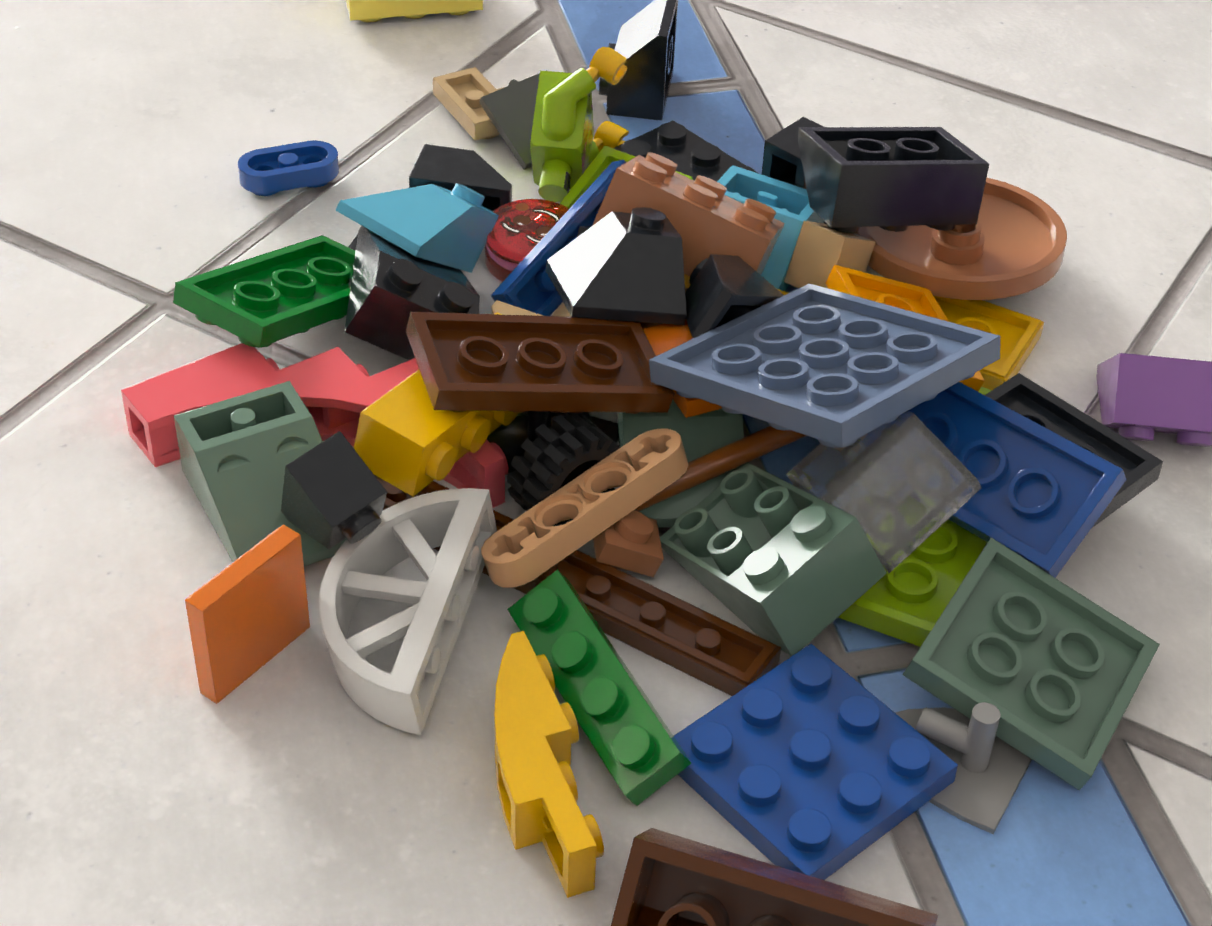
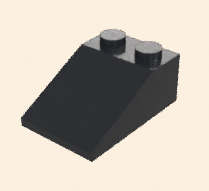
M363 226L360 227L358 230L345 333L404 359L411 360L415 356L406 333L410 312L479 314L480 296L460 269L415 257Z

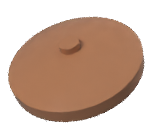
M986 178L977 224L955 225L953 230L948 231L919 225L908 226L907 230L901 232L884 230L878 226L860 227L859 231L854 232L876 242L868 266L881 276L930 289L933 296L960 300L1001 299L1017 296L1039 288L1052 279L1059 271L1063 262L1067 241V231L1062 219L1046 202L1017 186L991 178Z

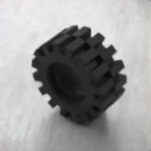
M568 413L566 419L562 415L552 418L551 428H548L543 423L535 429L538 437L533 442L526 438L521 445L525 450L523 456L514 455L510 465L516 471L510 472L507 475V483L511 485L508 488L509 495L525 511H528L618 450L620 446L583 415L579 416L577 413ZM615 488L607 489L602 493L613 491ZM573 519L561 521L553 526L566 524Z

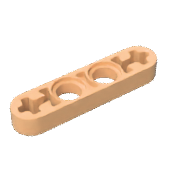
M668 428L654 429L638 435L492 534L484 542L481 548V555L493 583L503 588H514L531 582L678 480L686 473L689 466L681 435L675 430ZM619 487L613 491L602 493L607 489ZM573 519L566 524L553 526L561 521Z

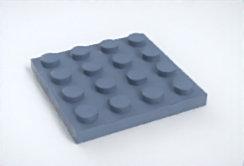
M809 283L649 359L650 378L652 383L675 390L682 397L699 398L722 406V409L728 413L745 414L769 422V425L775 429L792 430L816 438L824 446L840 448L854 444L858 438L883 424L895 421L899 415L924 401L934 399L938 393L961 380L973 377L975 372L999 360L1000 336Z

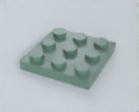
M990 538L903 675L969 719L976 704L982 702L993 704L999 709L1001 714L996 732L998 738L1080 790L1092 777L1160 644L998 541Z

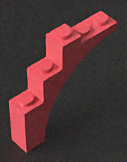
M241 343L122 389L121 393L129 435L151 463L158 467L180 459L174 415L287 381L291 382L312 415L322 441L340 431L350 445L354 447L361 411L419 370L416 359L413 358L369 376L367 370L361 364L356 365L339 347L279 369L272 358L265 359L255 347ZM486 439L478 451L475 453L469 451L456 461L443 480L458 489H489L492 507L494 508L505 503V475L508 474V462L502 449L496 443H490Z

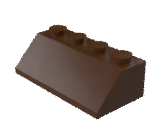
M650 828L633 839L611 926H936L938 915Z

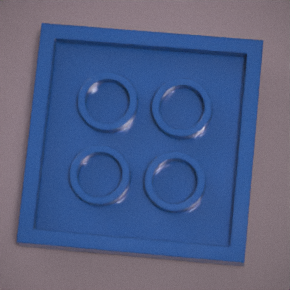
M809 644L674 735V738L691 761L688 767L677 774L774 865L822 880L827 879L921 808L935 795L955 781L958 767L957 763L813 644Z

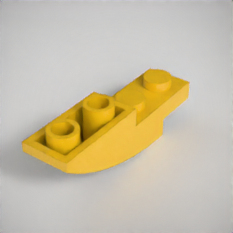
M520 631L511 634L501 660L496 683L494 736L497 790L503 817L515 850L542 842L567 898L595 890L596 858L604 855L603 839L592 814L583 816L577 805L578 791L571 769V744L579 741V730L575 714L568 702L561 704L558 702L554 693V676L547 657L544 654L536 656L525 632Z

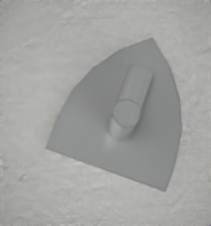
M978 703L973 707L970 719L956 709L945 707H926L895 712L958 764L955 781L935 795L929 802L964 822L994 834L1032 761L1031 758L996 736L1001 716L999 709L990 703Z

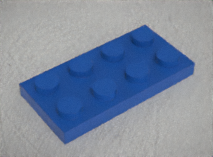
M961 382L938 393L934 399L924 401L899 415L895 421L883 424L860 437L848 453L854 465L984 541L988 542L990 538H993L1055 578L1126 481L1122 468Z

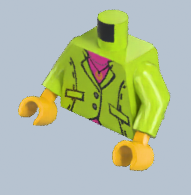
M610 47L598 49L587 70L582 67L574 73L540 70L530 151L534 183L539 186V195L547 201L561 202L569 192V189L574 186L604 146L615 148L626 142L622 139L629 134V131L610 121L601 123L594 135L592 91L596 89L595 82L601 77L611 85H616L627 72V66L624 65L626 57Z

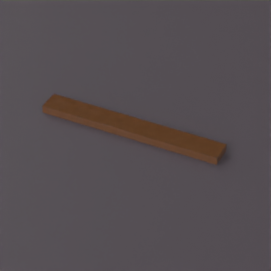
M374 475L387 491L383 510L413 498L411 495ZM432 481L414 497L435 491L449 490V488ZM493 510L497 531L514 520ZM441 546L435 547L433 549L439 551ZM579 550L574 551L531 582L514 587V589L527 594L558 569L570 581L605 634L730 696L735 695L774 669L780 661V646L619 569L596 562V558ZM484 565L482 573L489 576L487 568Z

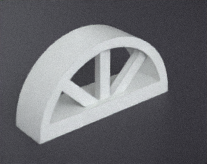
M461 488L440 490L397 503L382 511V514L379 516L382 519L381 523L369 535L353 544H350L346 539L326 569L319 594V616L337 677L349 697L363 711L390 727L413 734H422L485 565L481 555V548L484 542L497 532L489 489ZM441 546L438 555H436L432 548ZM411 557L427 582L382 575L398 563ZM362 597L415 604L348 638L353 613ZM405 637L391 674L374 667L363 659L367 655Z

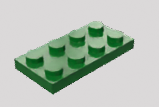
M321 235L175 282L173 303L195 314L196 319L216 325L238 336L239 341L245 345L258 348L268 347L276 341L298 333H305L313 327L332 320L342 319L347 315L356 251Z

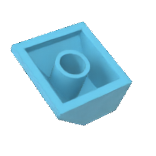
M458 183L455 184L452 191L434 184L340 200L336 208L337 212L415 257L472 273L499 215L481 206L485 198L483 195Z

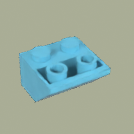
M732 165L717 181L727 188L724 195L743 204L746 199H753L766 204L776 211L774 218L785 223L761 274L775 288L785 291L790 284L785 283L784 280L803 221L824 223V220L810 208L807 189Z

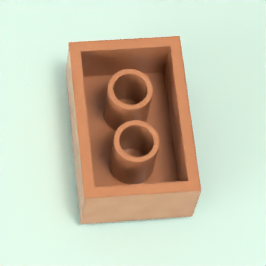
M648 152L646 158L638 155L616 169L593 225L612 211L631 213L632 209L636 207L652 208L664 213L682 237L684 274L691 276L696 266L706 258H709L711 254L739 256L760 275L762 274L785 224L774 218L776 214L774 209L753 199H746L744 204L724 195L727 190L725 186L710 178L700 175L696 177L695 181L675 172L677 169L676 163L655 153Z

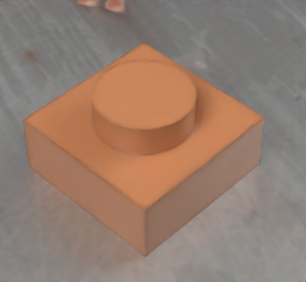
M635 510L593 538L596 562L654 577L664 560L657 520L648 518Z

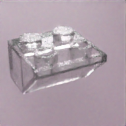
M909 410L899 415L895 421L883 424L858 438L850 446L834 448L820 443L786 474L794 486L855 516L885 571L888 573L897 567L982 488L978 479Z

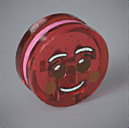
M522 199L506 203L495 209L493 213L499 215L492 231L488 234L485 245V262L490 273L503 282L569 208L549 200Z

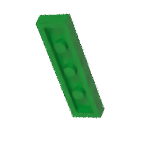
M558 569L507 609L520 631L525 632L536 656L544 654L547 657L553 672L556 688L565 702L570 704L578 723L626 798L638 806L691 764V761L570 581Z

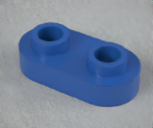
M317 140L252 150L243 154L238 160L239 182L245 190L258 196H271L279 191L303 187H322L336 178L339 173L338 151L330 143Z

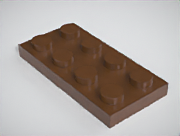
M410 312L406 333L434 410H450L453 412L511 411L515 413L526 411H562L570 413L625 412L637 414L640 412L668 413L675 394L674 391L651 382L649 359L656 357L639 322L565 316Z

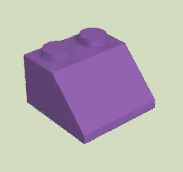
M1119 353L1097 365L1096 377L1103 425L1119 428V434L1128 440L1153 441L1155 432L1177 434V444L1212 446L1211 361Z

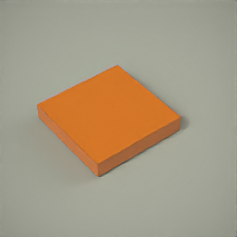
M284 524L185 599L200 693L214 703H219L310 628L301 535Z

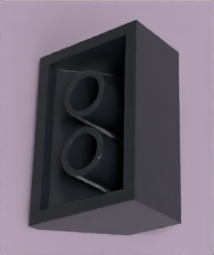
M799 127L797 138L809 205L827 223L829 228L839 232L854 233L859 231L860 227L878 226L884 230L901 232L907 230L908 226L926 225L932 229L948 231L953 230L955 225L977 224L989 163L942 127Z

